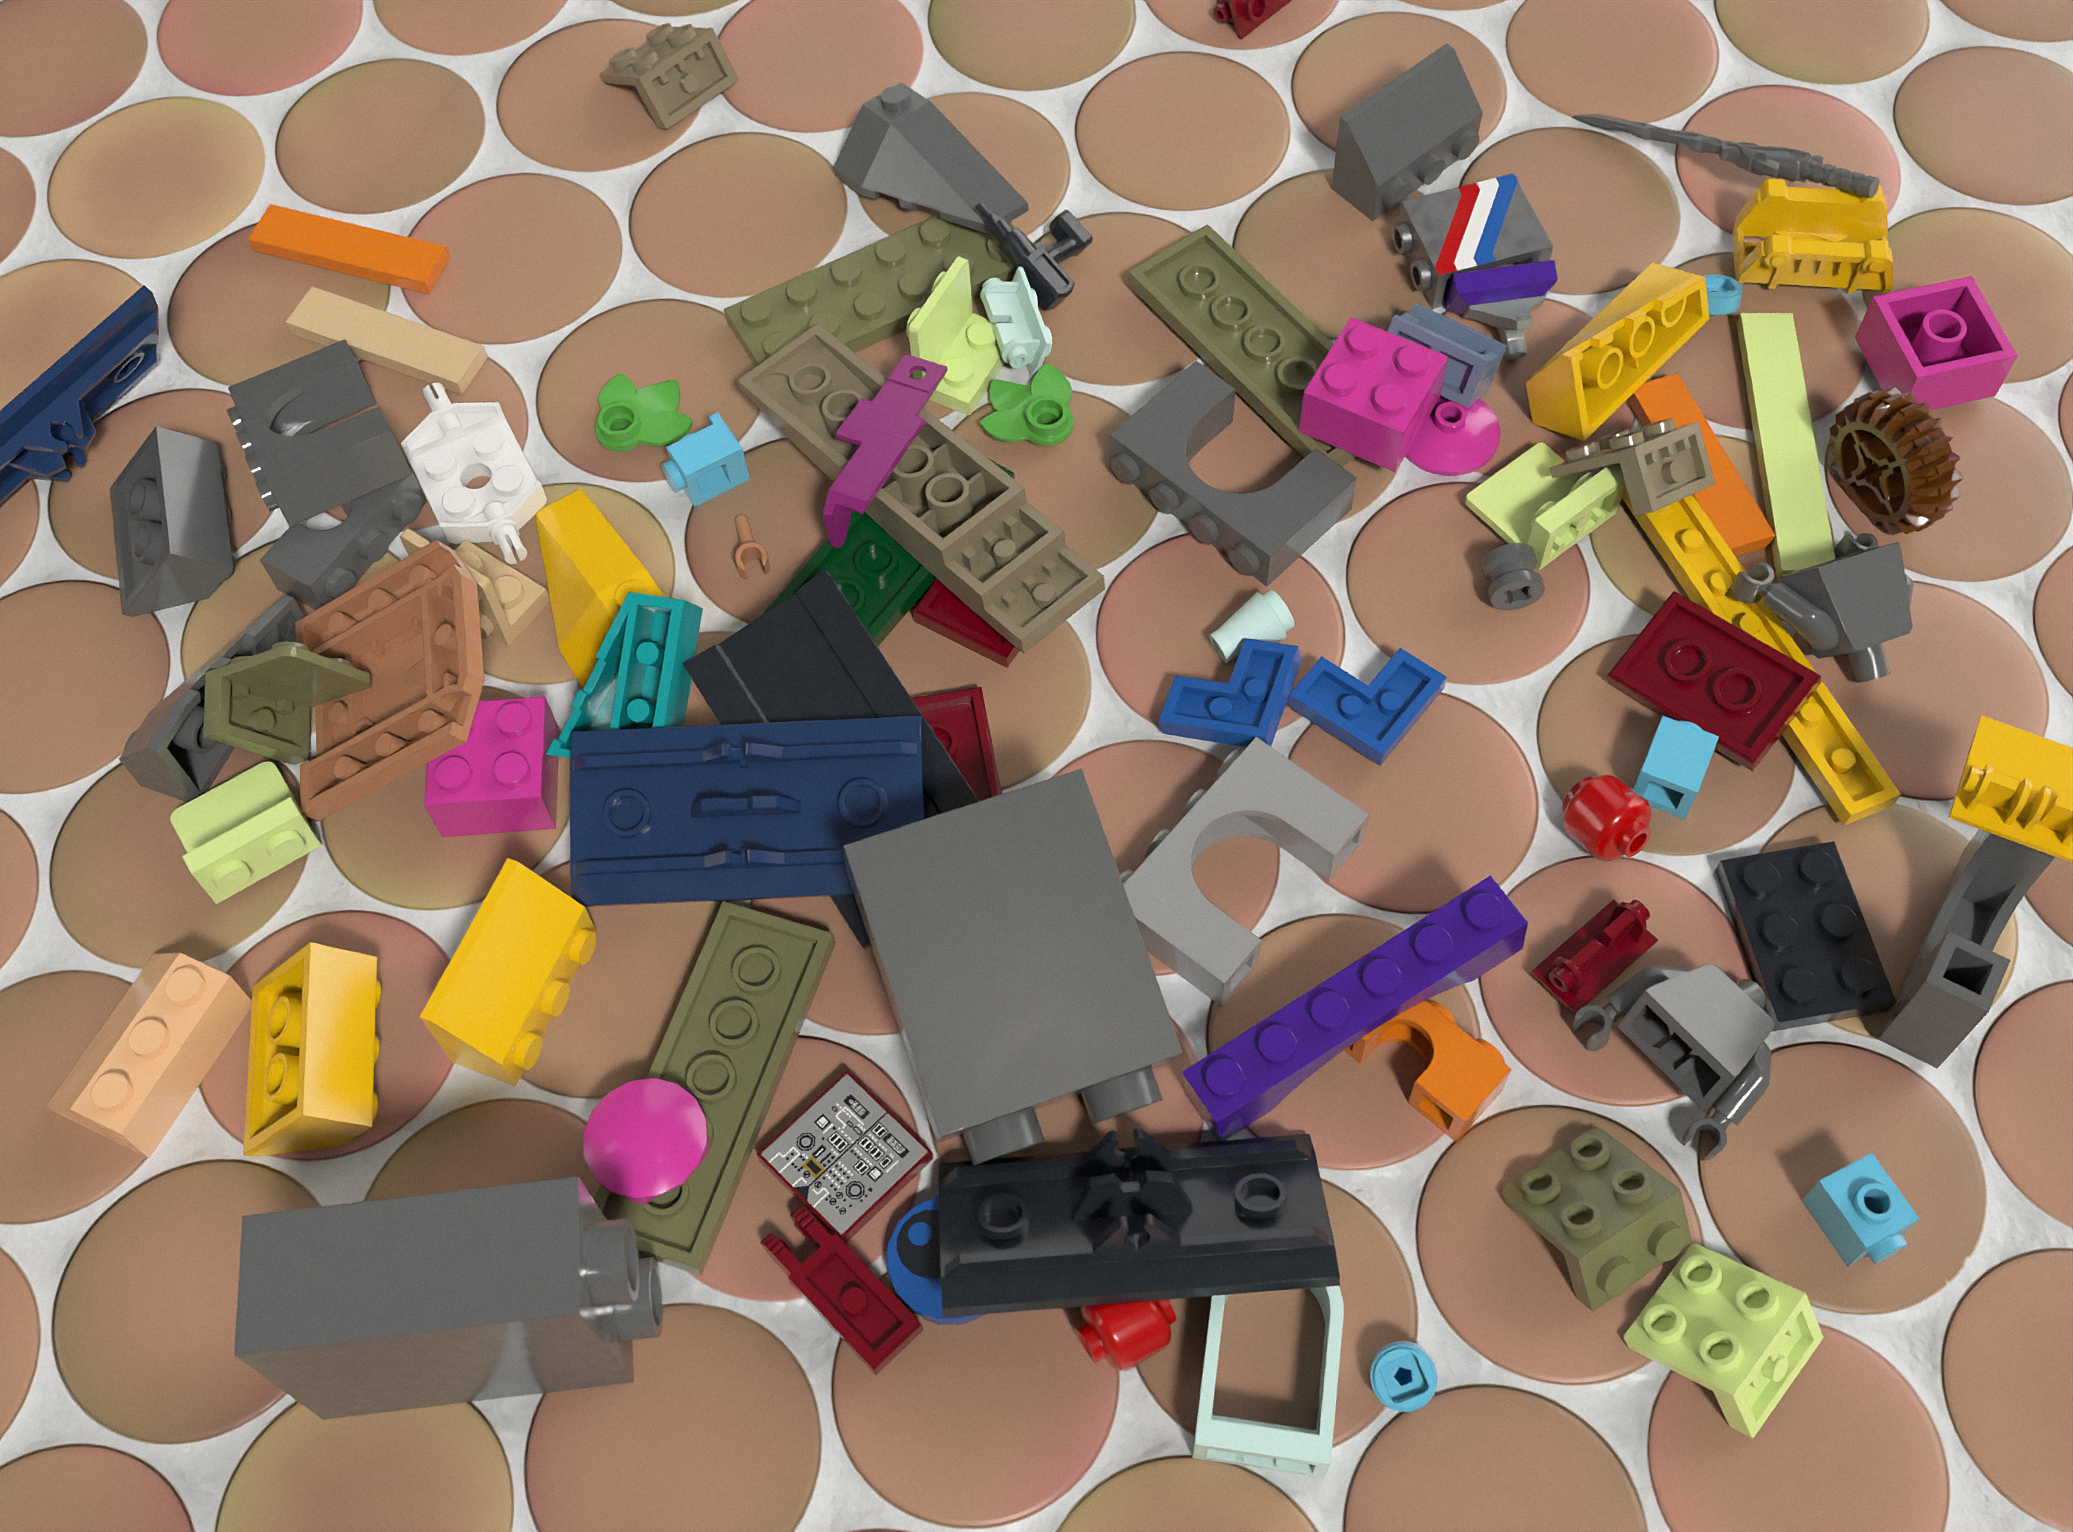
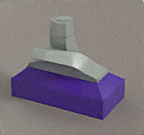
M1555 260L1454 273L1444 292L1446 310L1463 314L1464 318L1478 320L1497 327L1501 342L1508 345L1504 353L1507 360L1523 358L1527 355V341L1523 329L1532 328L1533 318L1529 313L1540 308L1545 301V297L1558 281Z

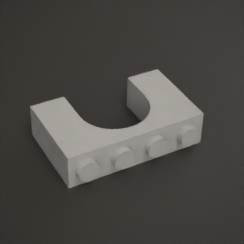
M1255 737L1243 752L1236 749L1225 759L1218 771L1217 777L1219 779L1207 792L1199 789L1194 793L1183 809L1182 820L1171 832L1163 829L1156 835L1146 851V860L1137 870L1132 872L1128 869L1120 875L1147 952L1221 1007L1258 965L1262 940L1218 909L1202 895L1192 876V869L1200 856L1210 847L1221 841L1236 837H1255L1276 844L1320 876L1330 881L1363 842L1369 818L1368 813L1258 737Z

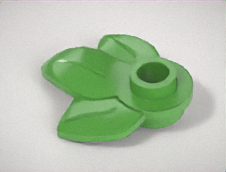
M1048 363L1044 364L1037 371L1031 386L997 379L992 380L990 383V401L994 412L983 418L980 425L990 436L1004 442L1029 440L1041 446L1060 444L1071 435L1074 427L1073 414L1068 408L1072 397L1071 385L1057 368Z
M620 373L613 377L599 393L598 401L601 411L595 423V434L598 442L610 451H629L640 444L654 447L669 445L685 436L693 425L690 417L677 412L680 405V391L676 380L664 381L636 389L634 383L627 376Z

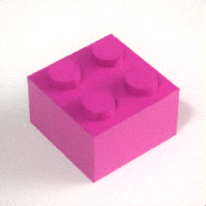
M1972 276L1873 296L1855 336L1882 390L1895 387L1902 394L1911 391L1916 398L1917 404L1927 402L1930 410L1996 396L2018 357Z
M1350 317L1304 391L1299 432L1396 472L1440 398L1449 356Z
M545 696L478 701L467 742L427 763L424 806L442 837L556 829L559 757L546 755L553 739L559 738L560 729Z

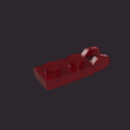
M800 1205L790 1217L794 1221V1226L805 1239H809L817 1248L810 1257L801 1263L792 1254L788 1245L773 1233L768 1234L760 1244L774 1262L787 1274V1278L795 1290L876 1376L923 1331L922 1324L836 1233L831 1236Z

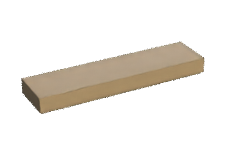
M313 286L285 321L290 333L324 346H330L346 339L355 357L431 384L441 383L445 389L459 394L464 393L488 358L482 345Z

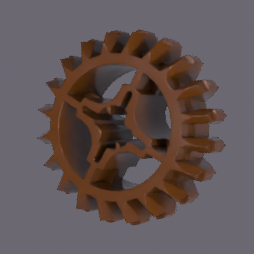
M1895 387L1888 390H1879L1874 393L1868 392L1854 399L1853 403L1845 406L1844 410L1837 413L1836 424L1829 428L1833 441L1828 445V449L1835 456V461L1831 464V468L1838 471L1841 479L1838 486L1845 488L1849 499L1859 507V510L1871 517L1873 525H1884L1890 534L1895 535L1903 532L1907 535L1913 531L1919 532L1933 525L1935 522L1943 519L1945 514L1953 510V502L1960 497V492L1956 485L1963 480V477L1955 468V464L1961 458L1952 452L1949 442L1953 437L1946 436L1941 428L1942 418L1934 419L1930 415L1928 403L1917 404L1916 398L1911 391L1902 394Z

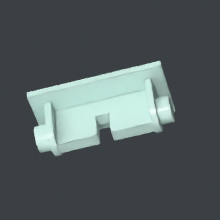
M1018 267L1012 282H1002L999 278L986 280L983 283L980 297L990 322H1008L996 323L993 329L1002 359L1013 368H1022L1027 365L1031 378H1034L1037 371L1041 368L1045 357H1048L1051 352L1052 335L1050 329L1044 325L1039 312L1037 294L1033 288H1030L1023 267Z

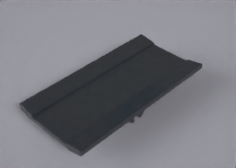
M826 569L799 588L795 594L721 643L713 645L682 663L721 725L921 716L924 819L980 802ZM830 896L864 949L870 947L871 944L855 896Z
M1138 1128L1133 1130L1134 1143L1137 1145L1135 1148L1116 1149L1118 1134L1116 1131H1109L1090 1151L997 1158L978 1165H973L972 1160L938 1163L943 1318L1340 1286V1273L1335 1243L1310 1134L1161 1145L1142 1129Z

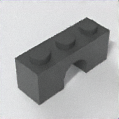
M411 470L413 475L342 504L341 506L348 517L334 528L319 531L309 529L300 523L290 526L260 559L277 590L317 610L353 589L373 563L382 559L389 545L406 525L412 523L419 516L422 507L426 504L427 500L413 470Z

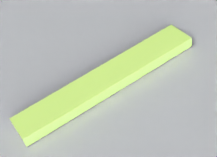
M1741 313L1736 326L1767 521L1776 535L1771 545L1777 581H1781L1780 576L1835 559L1793 313Z

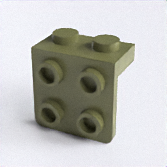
M290 641L276 643L272 646V649L253 656L233 658L230 664L206 672L203 737L291 765L309 760L310 708L370 688L371 675L352 667L351 662L348 660L327 658L308 651V647L302 643Z
M1593 1128L1587 1130L1509 1182L1503 1188V1196L1507 1206L1564 1254L1575 1296L1592 1312L1613 1297L1625 1293L1636 1281L1662 1263L1674 1259L1682 1249L1692 1243L1680 1189L1602 1129Z

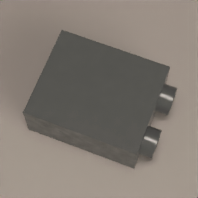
M1082 768L844 845L845 869L936 1143L963 1135L973 1165H978L1044 1142L1045 1139L1035 1112L1036 1109L1082 1094L1091 1122L1096 1124L1163 1100L1153 1069L1168 1064L1182 1055L1183 1052Z
M579 1176L242 1216L234 1356L323 1420L634 1382L633 1340L660 1337L662 1332V1290L655 1258L638 1259L636 1236L630 1218L607 1220Z

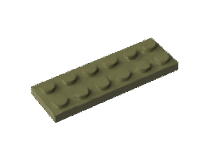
M940 214L729 306L724 309L728 325L755 367L817 323L856 353L906 330L912 312L918 307H923L932 294V288L938 275L943 271L947 272L958 256L969 260L972 300L980 297L983 283L990 278H999L1002 282H1012L1014 278L1012 272L1015 269L996 247L999 243L991 234L942 220ZM1009 222L1010 226L1015 229L1014 225Z
M1208 224L1129 271V286L1229 385L1235 388L1301 456L1305 458L1311 451L1317 448L1341 467L1358 457L1299 432L1304 391L1334 343Z
M725 901L722 902L646 1078H657L676 1083L696 1098L707 1119V1135L710 1140L709 1153L682 1185L661 1196L655 1197L648 1203H632L625 1196L610 1192L602 1184H600L594 1201L607 1220L630 1218L636 1236L638 1256L645 1258L654 1257L657 1262L702 1276L836 944L833 933Z

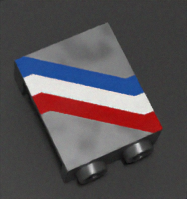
M1514 173L1401 201L1398 224H1395L1392 230L1397 252L1405 254L1411 266V277L1415 288L1418 291L1424 292L1432 309L1442 307L1446 282L1448 279H1451L1454 273L1491 269L1510 263L1521 265L1550 261L1553 250L1551 240Z

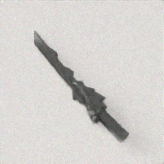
M1603 114L1573 116V118L1588 124L1627 132L1641 139L1678 144L1698 153L1710 152L1718 154L1721 160L1729 161L1737 167L1760 176L1767 175L1790 182H1806L1808 179L1810 182L1822 183L1824 186L1836 187V189L1846 192L1850 191V193L1867 198L1875 196L1880 183L1877 177L1865 176V174L1855 171L1851 172V170L1836 168V166L1829 164L1824 165L1823 157L1811 156L1809 152L1786 147L1759 146L1751 142L1736 143L1722 141L1716 137H1709L1695 132L1671 130L1644 122H1634Z

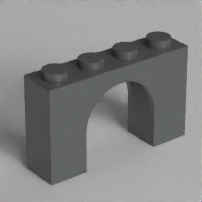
M346 339L228 387L235 406L226 409L237 431L236 436L246 454L245 459L256 479L255 484L270 512L280 508L289 527L413 475L380 406L329 428L314 432L327 424L377 404Z
M1195 361L1110 434V467L1122 482L1129 485L1133 484L1148 495L1161 512L1172 514L1187 525L1200 542L1206 545L1211 544L1226 555L1239 572L1246 576L1252 575L1267 587L1352 509L1357 478L1315 448L1278 482L1264 490L1244 494L1229 493L1215 489L1203 482L1193 472L1189 462L1204 446L1233 422L1235 388L1201 363Z
M1980 829L1976 832L1959 858L1878 1040L1938 1069L1989 1012L2011 961L1993 952V949L2019 902L2054 860V856Z

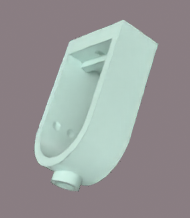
M1339 1286L1308 1288L1319 1302L1325 1322L1316 1430L1212 1415L1225 1303L1230 1295L1212 1296L1192 1458L1325 1478L1331 1463L1344 1317L1343 1298Z

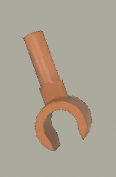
M746 515L737 516L735 523L741 544L735 554V560L741 578L747 579L744 566L748 561L755 559L763 563L765 574L769 573L770 563L765 547L754 541L748 517Z

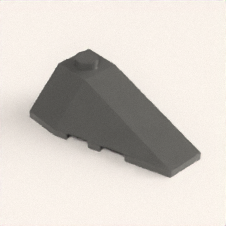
M902 82L896 86L886 88L880 95L862 105L833 167L836 177L863 196L877 199L881 194L898 198L900 207L914 211L918 205L938 210L942 220L988 234L990 233L984 224L985 219L975 209L979 203L982 202L991 213L996 212L1008 223L1029 211L1028 202L933 103Z
M283 595L152 709L139 729L129 736L119 760L140 786L187 803L208 792L235 747L203 737L206 672L230 664L233 658L253 656L270 650L276 643L296 642L295 622L305 616L293 597Z

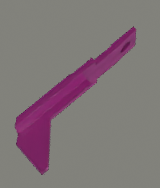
M905 354L873 401L861 398L835 433L837 439L857 445L859 448L828 492L822 514L830 546L839 549L842 547L846 540L852 510L862 514L865 512L925 425V418L918 415L948 371L947 366ZM917 370L926 372V375L921 379L909 377L912 372Z

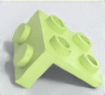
M270 761L262 762L180 806L170 816V821L187 851V854L182 857L188 869L216 904L322 846L307 818L301 813V808L280 771Z

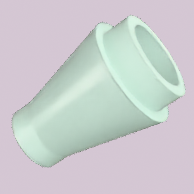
M1270 590L1263 595L1256 592L1218 630L1211 633L1209 639L1219 657L1227 663L1239 656L1245 639L1274 643L1285 640L1287 638L1286 632L1295 627V622L1288 607L1274 590Z

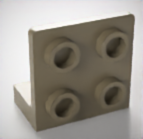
M670 23L660 25L648 32L645 36L647 42L637 49L630 47L612 56L609 60L611 66L599 74L604 83L635 86L658 129L665 130L739 80L713 28H696L692 24L672 27Z
M1674 418L1641 427L1642 431L1630 433V429H1625L1597 438L1598 442L1584 444L1565 451L1568 460L1549 468L1552 478H1557L1620 463L1624 477V488L1630 498L1635 516L1654 512L1715 485L1699 422L1676 427Z

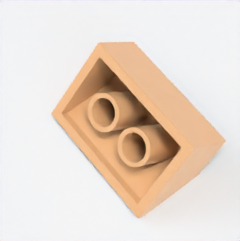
M182 953L153 954L46 1107L150 1159L251 1010L252 1000L230 975Z

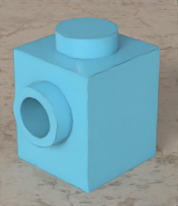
M1873 1153L1819 1180L1802 1199L1803 1204L1847 1267L1866 1256H1869L1874 1265L1900 1252L1908 1246L1903 1235L1920 1220Z

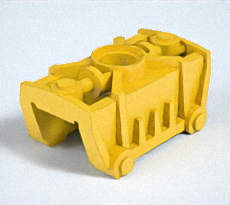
M1766 179L1760 185V189L1753 193L1738 213L1733 226V254L1736 280L1742 286L1744 282L1767 284L1768 289H1776L1778 285L1782 284L1842 288L1848 294H1855L1857 289L1881 290V294H1888L1893 286V260L1891 248L1888 246L1886 196H1883L1882 187L1879 185L1873 198H1867L1839 189L1787 187L1783 179ZM1744 236L1764 237L1765 241H1760L1759 244L1752 241L1744 242Z

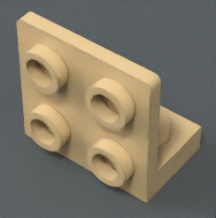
M408 528L399 536L408 556L431 543ZM465 539L454 551L477 582L481 637L487 638L491 635L509 646L550 602L547 589Z

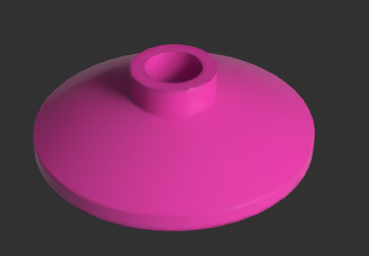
M1440 395L1405 457L1418 468L1432 474L1459 476L1474 472L1486 465L1497 451L1501 434L1499 421L1493 410L1481 399H1478L1470 407L1466 408Z

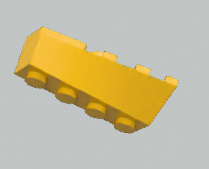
M1652 262L1526 382L1533 424L1585 441L1710 319L1705 277Z

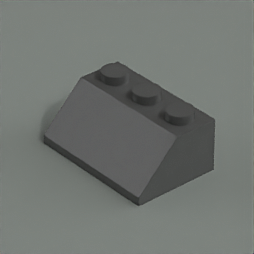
M1446 43L1340 117L1331 189L1371 221H1374L1389 209L1395 210L1400 207L1401 201H1405L1410 194L1424 184H1432L1446 168L1458 160L1468 158L1479 143L1480 137L1478 133L1483 112L1453 47Z
M156 426L110 487L122 615L134 617L208 599L223 580L231 577L236 564V554L230 546L228 530L230 510L228 507H225L223 492L225 470L223 466H220L216 442Z

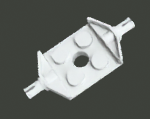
M432 383L438 399L435 398L430 386L427 385L423 389L422 395L426 399L432 413L401 442V445L447 541L453 544H461L465 539L471 543L494 542L495 545H499L505 561L509 564L517 563L511 546H513L520 561L524 560L527 556V550L518 536L520 535L519 530L545 505L547 498L540 481L534 475L508 425L499 402L452 404L441 383ZM488 476L491 478L481 488H466L469 481L475 477Z

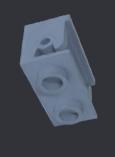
M1417 303L1413 304L1410 314L1395 315L1387 331L1449 356L1441 396L1466 408L1470 407L1489 391L1508 346Z

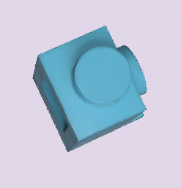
M718 412L709 416L710 426L696 433L687 434L678 442L666 447L670 460L661 464L662 471L673 491L677 493L683 490L694 507L750 480L743 448Z

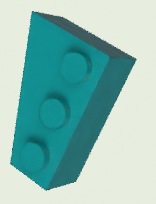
M628 592L596 655L598 661L584 689L578 690L571 704L574 708L559 738L553 739L546 755L570 758L572 732L684 727L692 678L682 663L696 655L703 608L681 599Z

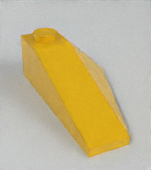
M580 488L541 508L535 514L558 648L564 661L582 689H584L598 661L596 655L628 592L660 597L665 596L643 564L583 489Z

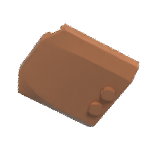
M435 540L295 622L296 642L306 645L308 651L327 658L348 660L351 662L352 667L371 675L370 688L315 706L317 758L300 764L301 813L304 816L320 821L467 742L485 681L477 582L452 548Z

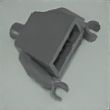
M1862 533L1856 539L1852 535H1845L1834 548L1835 559L1780 576L1781 582L1776 584L1772 583L1774 571L1765 562L1752 564L1747 573L1743 571L1738 572L1731 584V592L1734 597L1741 602L1750 604L1756 603L1764 597L1763 604L1787 621L1808 643L1812 654L1818 659L1848 654L1856 683L1878 679L1891 674L1882 643L1909 634L1913 627L1910 604L1914 584L1904 571L1902 550L1899 542L1878 547V540L1873 534Z
M1706 964L1691 971L1684 967H1646L1609 994L1606 998L1610 1002L1604 1007L1587 1005L1580 1008L1574 1018L1573 1032L1579 1030L1586 1023H1596L1601 1026L1602 1030L1592 1035L1586 1045V1049L1596 1051L1608 1043L1611 1024L1620 1017H1623L1617 1027L1703 1112L1711 1106L1716 1109L1710 1118H1702L1694 1122L1685 1131L1682 1138L1684 1146L1695 1135L1696 1131L1701 1130L1709 1133L1714 1141V1146L1702 1161L1711 1160L1724 1149L1727 1143L1725 1131L1731 1122L1738 1126L1766 1092L1770 1084L1772 1051L1764 1041L1775 1026L1773 1019L1763 1010L1766 1004L1765 994L1754 981L1740 979L1734 983L1722 970L1712 964Z

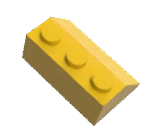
M507 858L420 1015L421 1020L452 1063L516 1087L523 1071L530 1070L538 1060L543 1045L542 1035L551 1018L558 1017L564 1010L570 995L569 984L579 965H585L595 950L597 931L586 908L518 861Z
M310 942L253 986L243 1155L258 1157L341 1147L372 1127V1122L378 1109V1098L376 1093L373 1092L374 1065L380 1048L379 1039L375 1035V1012L381 997V985L376 980L377 957Z

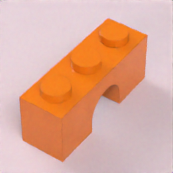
M1425 1000L1402 1012L1344 1050L1359 1064L1371 1051L1384 1043H1402L1418 1052L1424 1061L1426 1070L1415 1081L1408 1104L1456 1143L1502 1092L1512 1070L1505 1064L1504 1057L1497 1048L1486 1040L1480 1038L1475 1040L1456 1025L1453 1015L1443 1005L1434 1000Z

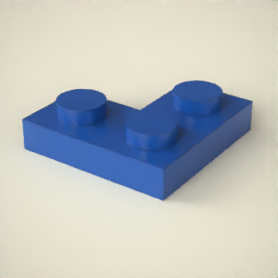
M1245 639L1229 683L1175 676L1158 720L1162 733L1247 747L1255 737H1258L1269 746H1272L1302 660L1299 646Z
M1399 648L1372 682L1366 685L1321 656L1291 691L1287 706L1381 766L1442 692L1447 676L1402 648Z

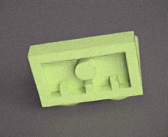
M959 256L947 272L943 271L938 275L932 288V294L923 307L916 308L910 315L906 326V336L910 341L911 356L947 366L948 371L929 400L970 416L990 387L991 381L996 378L1006 362L1002 359L1001 351L993 332L997 322H990L989 319L973 313L969 260ZM922 370L914 371V379L923 378L926 372Z
M1539 442L1469 492L1466 496L1465 504L1507 543H1524L1531 546L1537 559L1535 568L1539 571L1616 514L1625 489L1623 473L1617 464L1608 465L1596 475L1592 472L1584 476L1579 473H1573L1552 478L1549 468L1565 461L1545 443Z
M1692 1244L1624 1334V1340L1629 1349L1712 1390L1730 1428L1751 1439L1755 1437L1824 1338L1805 1292L1699 1244Z

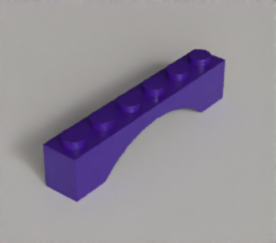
M1490 875L1182 1071L1187 1097L1217 1141L1227 1140L1272 1111L1314 1072L1377 1027L1435 995L1474 981L1522 950L1528 927L1527 920Z

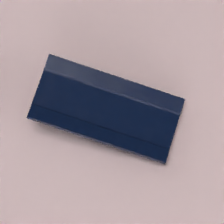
M145 285L0 410V504L28 479L69 482L71 476L68 471H63L66 469V465L62 455L66 454L74 457L77 466L84 468L86 466L84 451H86L96 436V430L92 422L157 365L156 347L159 345V307L153 293Z
M921 716L572 732L570 751V878L572 898L584 907L854 895L845 869L844 845L924 820Z

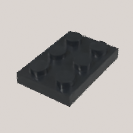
M1835 841L1720 861L1715 872L1754 982L1761 987L1765 994L1766 1004L1764 1010L1773 1019L1775 1026L1772 1032L1890 1011L1895 1005L1896 1000Z

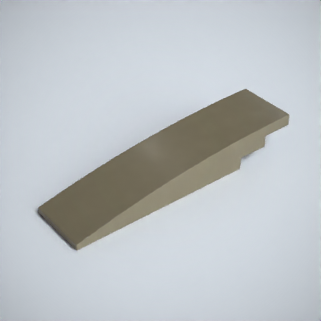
M817 323L740 377L737 383L738 387L814 464L835 482L859 448L857 445L837 439L835 433L861 398L873 401L887 381V378ZM923 408L918 416L925 418V425L869 504L865 513L967 606L1024 654L1105 590L1104 575L1066 546L1064 531L1027 502L1025 487Z

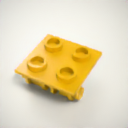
M1981 715L1948 818L2073 863V748Z

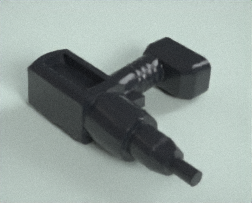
M982 202L979 203L975 209L985 219L984 224L988 232L999 243L996 247L1014 267L1015 270L1012 274L1015 276L1017 268L1023 267L1030 288L1035 290L1041 307L1045 311L1058 307L1070 295L1075 285V282L1059 264L1083 252L1093 241L1091 234L1069 210H1064L1049 224L1050 233L1057 242L1048 248L1041 240L1034 245L1018 227L1013 229L1002 216L996 212L991 213Z

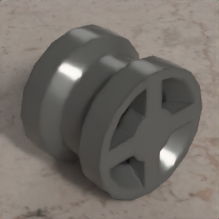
M1524 543L1505 544L1491 550L1482 558L1480 566L1485 579L1491 582L1488 595L1493 607L1501 610L1520 609L1536 602L1544 594L1545 586L1543 579L1539 573L1534 571L1537 559L1531 546Z

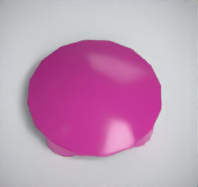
M657 1078L630 1081L610 1091L592 1110L583 1132L584 1158L593 1177L610 1192L625 1196L628 1201L635 1204L648 1203L655 1197L661 1196L682 1185L698 1168L700 1162L707 1157L710 1150V1140L707 1135V1119L696 1098L680 1085Z

